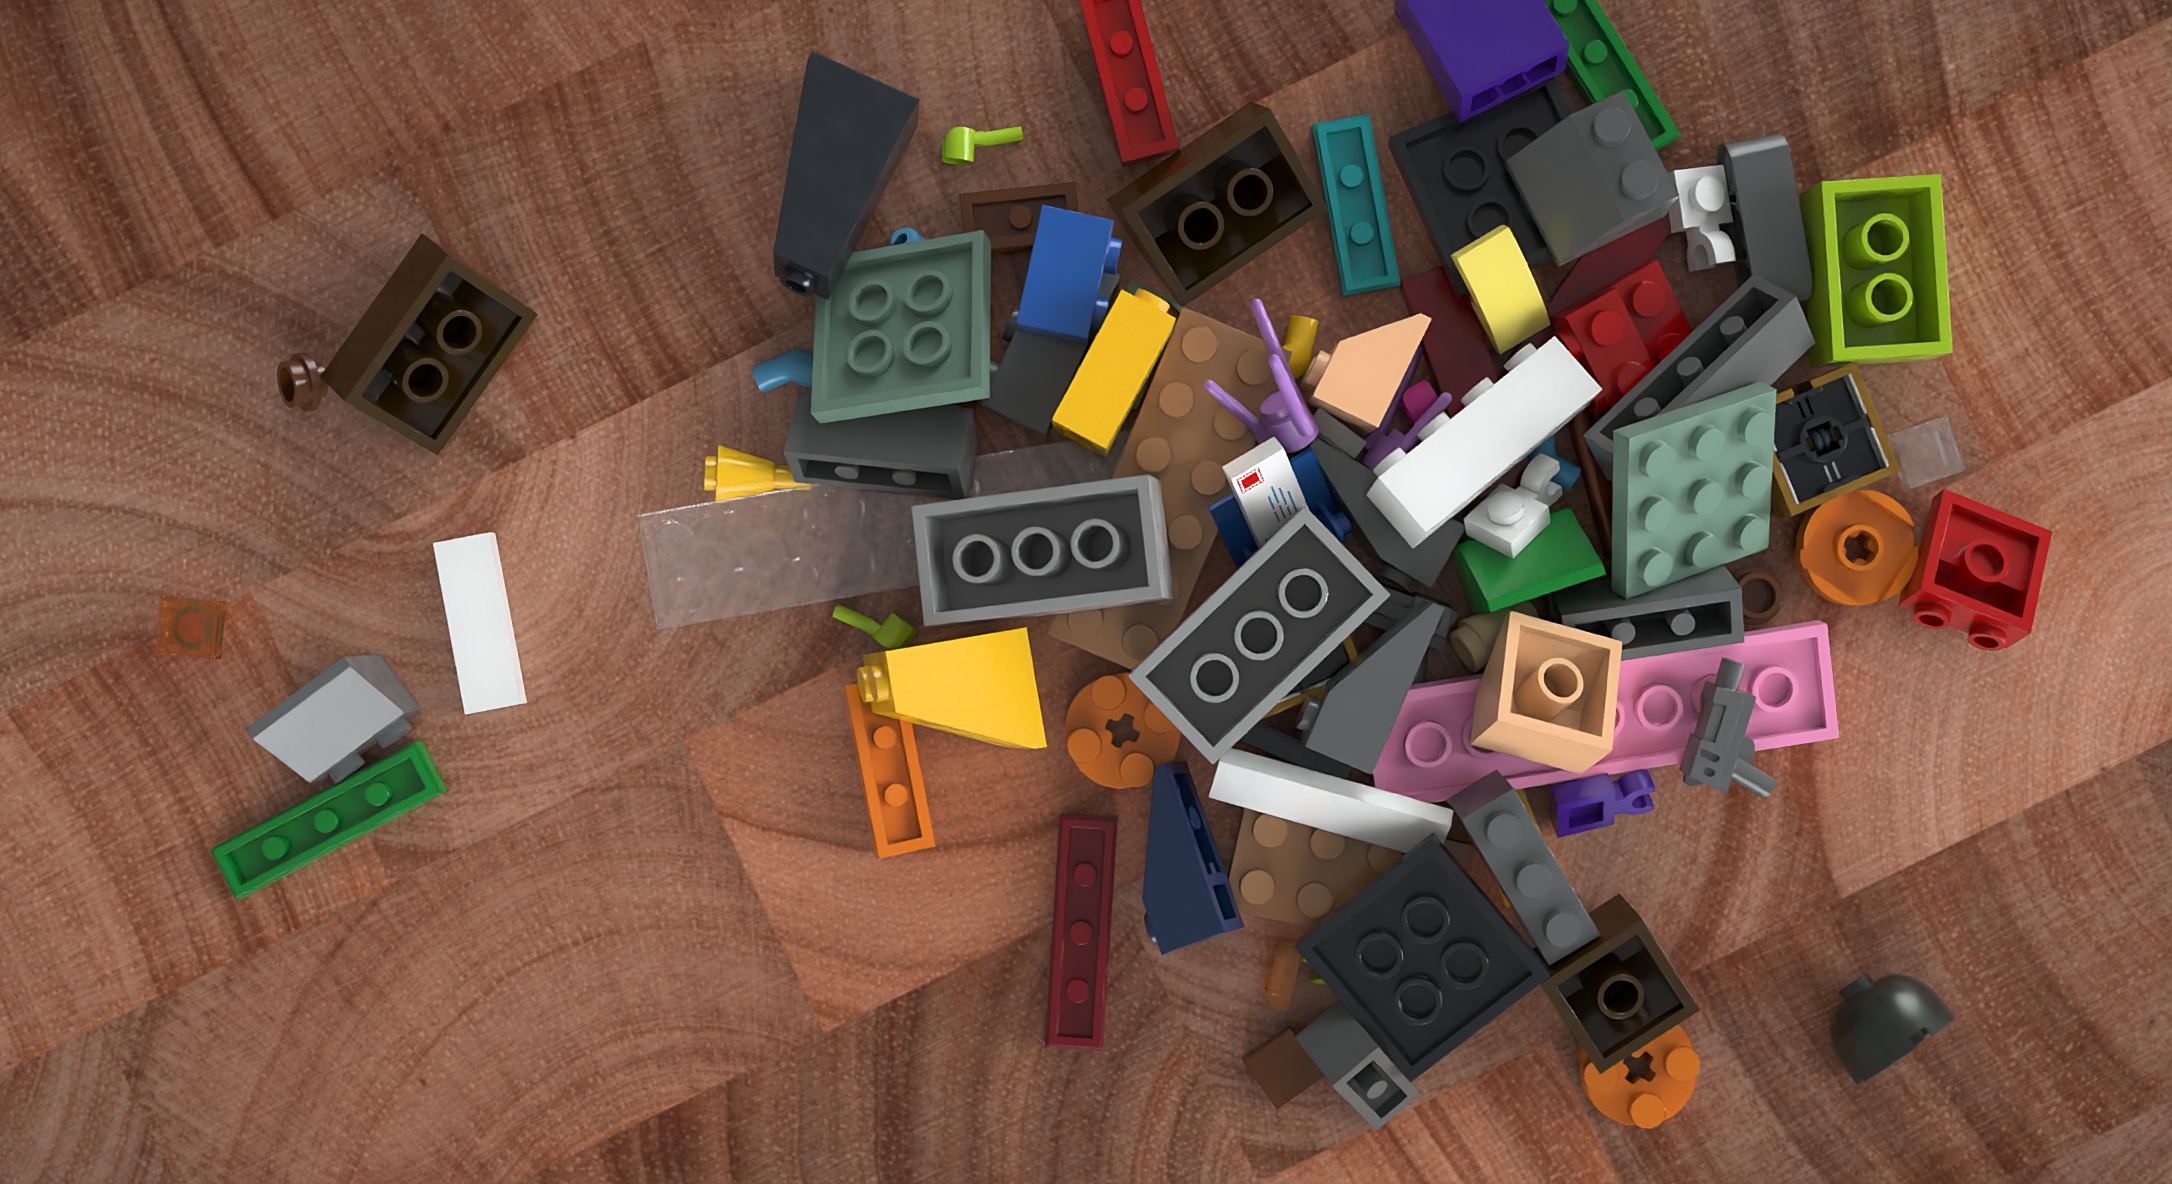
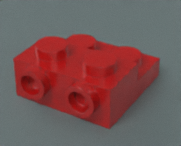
M1658 260L1646 261L1549 317L1556 330L1553 333V337L1555 336L1603 389L1587 406L1588 410L1596 416L1599 415L1600 419L1693 332Z
M1943 489L1932 499L1922 545L1918 549L1919 559L1910 581L1901 590L1898 606L1913 611V620L1923 627L1944 629L1951 626L1968 633V642L1976 648L1988 651L2008 648L2029 635L2032 631L2052 531Z

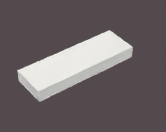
M488 532L433 543L464 713L471 714L527 703L496 534Z

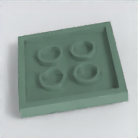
M984 230L853 252L829 300L816 295L810 413L820 424L990 398L991 241Z
M1757 382L1613 430L1611 590L1627 600L1768 548L1777 389L1765 383Z

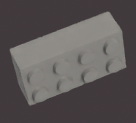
M1148 474L911 506L925 627L947 628L1174 600L1161 481Z
M1305 506L1291 517L1129 673L1128 677L1213 765L1375 611L1390 594Z

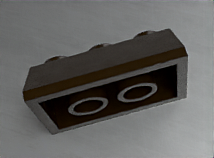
M1249 102L1107 199V202L1137 250L1182 308L1328 209L1271 109L1254 102Z
M421 234L320 377L348 404L438 455L538 314L466 262L424 234Z

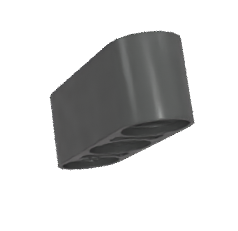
M1774 134L1720 144L1717 151V165H1723L1731 206L1733 222L1727 224V229L1736 257V261H1733L1738 288L1754 274L1795 295L1799 302L1808 300L1812 293V272L1792 159L1785 137L1782 134Z

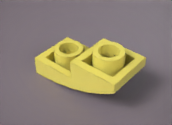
M1500 225L1450 255L1474 299L1471 305L1498 354L1504 353L1551 325L1535 280L1509 227Z

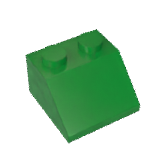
M1550 505L1551 523L1514 559L1467 536L1466 529L1462 534L1463 542L1456 544L1451 556L1470 612H1493L1606 574L1599 556L1571 508L1552 511Z

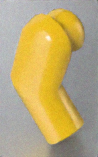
M1291 315L1285 344L1282 348L1293 352L1288 365L1294 380L1306 373L1310 365L1319 321L1304 316Z

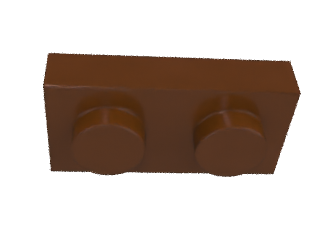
M1076 182L959 194L963 233L984 230L991 241V253L1033 249L1042 205L1079 213Z

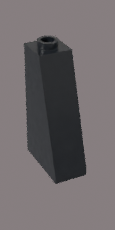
M813 50L806 65L773 257L775 276L780 278V282L786 288L802 296L810 297L814 293L829 300L918 126L920 99Z

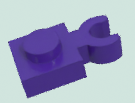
M1647 769L1628 772L1612 782L1608 773L1551 786L1550 820L1557 838L1614 825V815L1617 814L1639 815L1653 810L1654 804L1649 793L1655 792V786Z

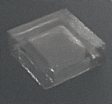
M1948 415L1886 435L1901 470L1898 472L1904 490L1966 471Z

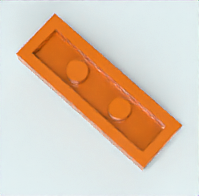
M858 683L842 686L875 857L880 859L935 847L912 723L872 713L871 702L864 703L862 701Z

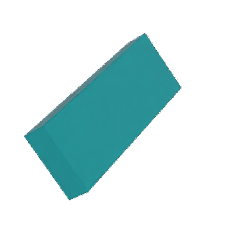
M1370 114L1312 124L1310 129L1323 200L1328 207L1326 216L1341 298L1398 288L1401 282Z

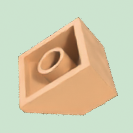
M1420 313L1341 340L1329 353L1320 350L1317 357L1314 356L1299 386L1300 389L1308 392L1305 400L1309 410L1314 412L1320 407L1348 429L1362 436L1379 428L1432 318Z
M1510 611L1505 616L1477 689L1470 745L1583 774L1612 752L1622 641Z

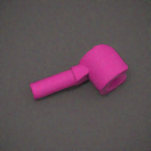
M1422 380L1408 388L1403 394V413L1414 425L1438 399L1433 388L1426 380Z

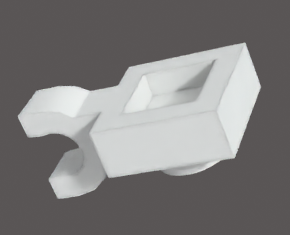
M1723 165L1669 172L1668 174L1679 193V197L1668 211L1671 233L1686 231L1689 272L1710 270L1715 268L1717 264L1736 261L1731 239L1725 232L1719 229V227L1733 222Z
M1539 453L1526 467L1520 486L1516 490L1501 483L1464 518L1466 535L1514 559L1551 523L1549 506L1563 495L1562 486L1550 481L1560 470L1559 461Z

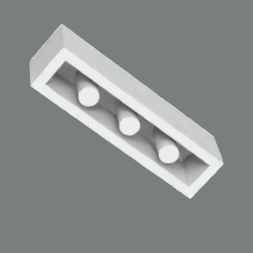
M1555 336L1538 350L1532 343L1523 347L1504 365L1505 369L1509 372L1495 384L1488 377L1482 380L1461 399L1465 406L1462 411L1452 419L1445 412L1441 413L1418 433L1417 437L1422 443L1407 455L1401 448L1396 449L1374 468L1373 472L1378 478L1366 495L1412 548H1415L1575 418L1603 390Z

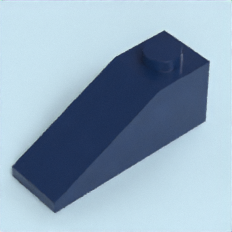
M1187 762L1163 763L1154 767L1142 900L1146 908L1144 923L1151 940L1159 946L1161 955L1179 951L1245 927Z

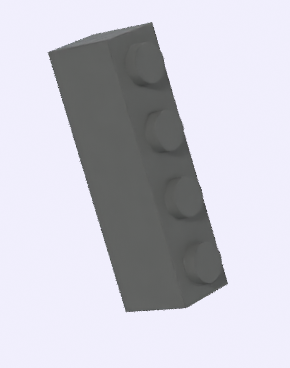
M1753 274L1596 422L1583 437L1606 479L1613 483V430L1757 382L1770 386L1816 342L1797 297Z

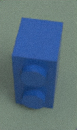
M1042 205L1016 322L1018 331L1088 346L1090 332H1099L1105 321L1109 298L1099 296L1103 274L1115 275L1122 246V239L1112 237L1114 220Z

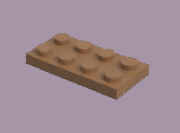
M1243 807L1227 878L1239 912L1313 928L1406 853ZM1446 838L1443 845L1469 874L1475 849L1474 845Z

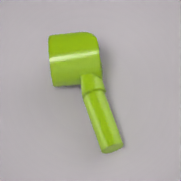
M1018 126L987 132H975V130L966 127H954L948 131L943 139L942 161L950 165H972L974 162V147L1023 141L1022 128Z
M840 604L835 607L833 612L834 618L865 631L866 634L873 636L877 642L888 649L905 648L917 633L916 628L893 611L882 625L874 619Z

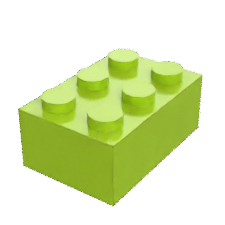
M1941 174L1823 181L1799 194L1800 210L1812 272L1811 297L1806 300L1807 323L1816 343L1809 348L1810 368L1843 366L1856 362L1857 365L1925 361L1953 353Z

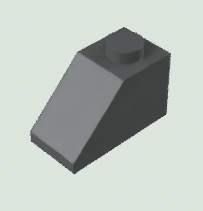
M1340 1000L1329 1009L1316 1014L1308 1026L1295 1037L1329 1083L1376 1131L1421 1094Z

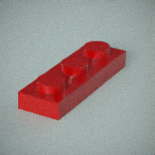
M1079 0L1122 167L1176 153L1179 151V145L1141 0Z

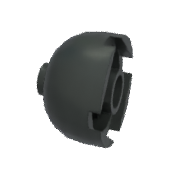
M1865 973L1838 992L1845 1003L1832 1015L1829 1035L1832 1049L1839 1062L1856 1085L1916 1049V1046L1926 1039V1035L1930 1034L1933 1037L1956 1017L1930 987L1911 976L1892 974L1874 982L1870 975Z

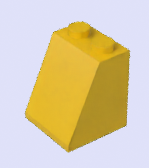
M1027 627L863 655L865 667L857 669L858 687L862 701L864 703L871 702L872 713L1003 747L1028 749L1047 747Z

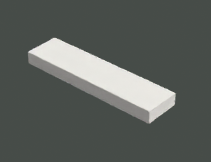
M1230 748L1219 759L1209 793V798L1404 853H1408L1432 833L1444 843L1451 828L1454 811L1234 748Z

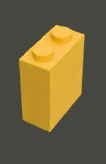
M1140 288L1137 289L1134 296L1124 290L1120 291L1052 418L1054 431L1106 457L1172 335L1176 318L1167 314L1170 307L1167 302Z

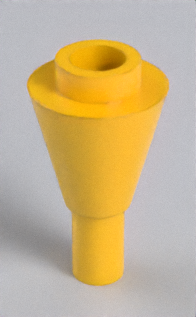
M718 445L717 456H705L704 490L715 491V503L772 492L774 488L812 489V484L796 483L789 466L775 465V462Z

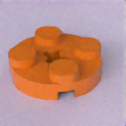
M1873 490L1851 491L1815 506L1808 511L1797 532L1796 546L1793 550V562L1795 567L1802 572L1806 583L1818 595L1828 601L1840 605H1870L1877 601H1884L1895 596L1907 585L1919 559L1918 546H1914V535L1911 530L1914 524L1908 512L1893 498ZM1862 533L1867 538L1863 547L1870 552L1866 560L1855 558L1850 562L1845 556L1847 549L1844 547V542L1847 537L1856 538Z
M1130 672L1104 675L1084 686L1076 694L1069 706L1064 727L1068 753L1079 770L1094 782L1117 789L1141 787L1148 784L1153 779L1154 767L1172 762L1178 750L1181 731L1128 677ZM1124 714H1129L1134 717L1132 727L1139 732V735L1135 741L1125 740L1121 747L1111 743L1113 733L1105 729L1109 719L1119 721Z
M1676 1025L1631 1054L1633 1057L1638 1058L1646 1052L1650 1056L1647 1062V1066L1650 1068L1648 1074L1644 1078L1637 1076L1633 1081L1625 1078L1629 1069L1623 1063L1624 1059L1600 1074L1579 1044L1577 1062L1580 1064V1083L1585 1095L1605 1116L1624 1125H1637L1641 1128L1651 1129L1659 1126L1663 1120L1675 1115L1690 1098L1696 1084V1076L1700 1071L1699 1057L1693 1050L1689 1037L1679 1025Z

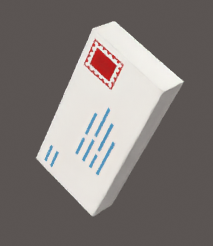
M1275 437L1222 467L1259 548L1302 507L1306 506L1309 510L1285 450Z

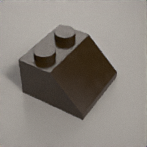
M1620 893L1588 913L1601 934L1599 937L1550 966L1536 947L1533 949L1550 969V977L1539 985L1600 1074L1700 1011V1008L1643 919Z

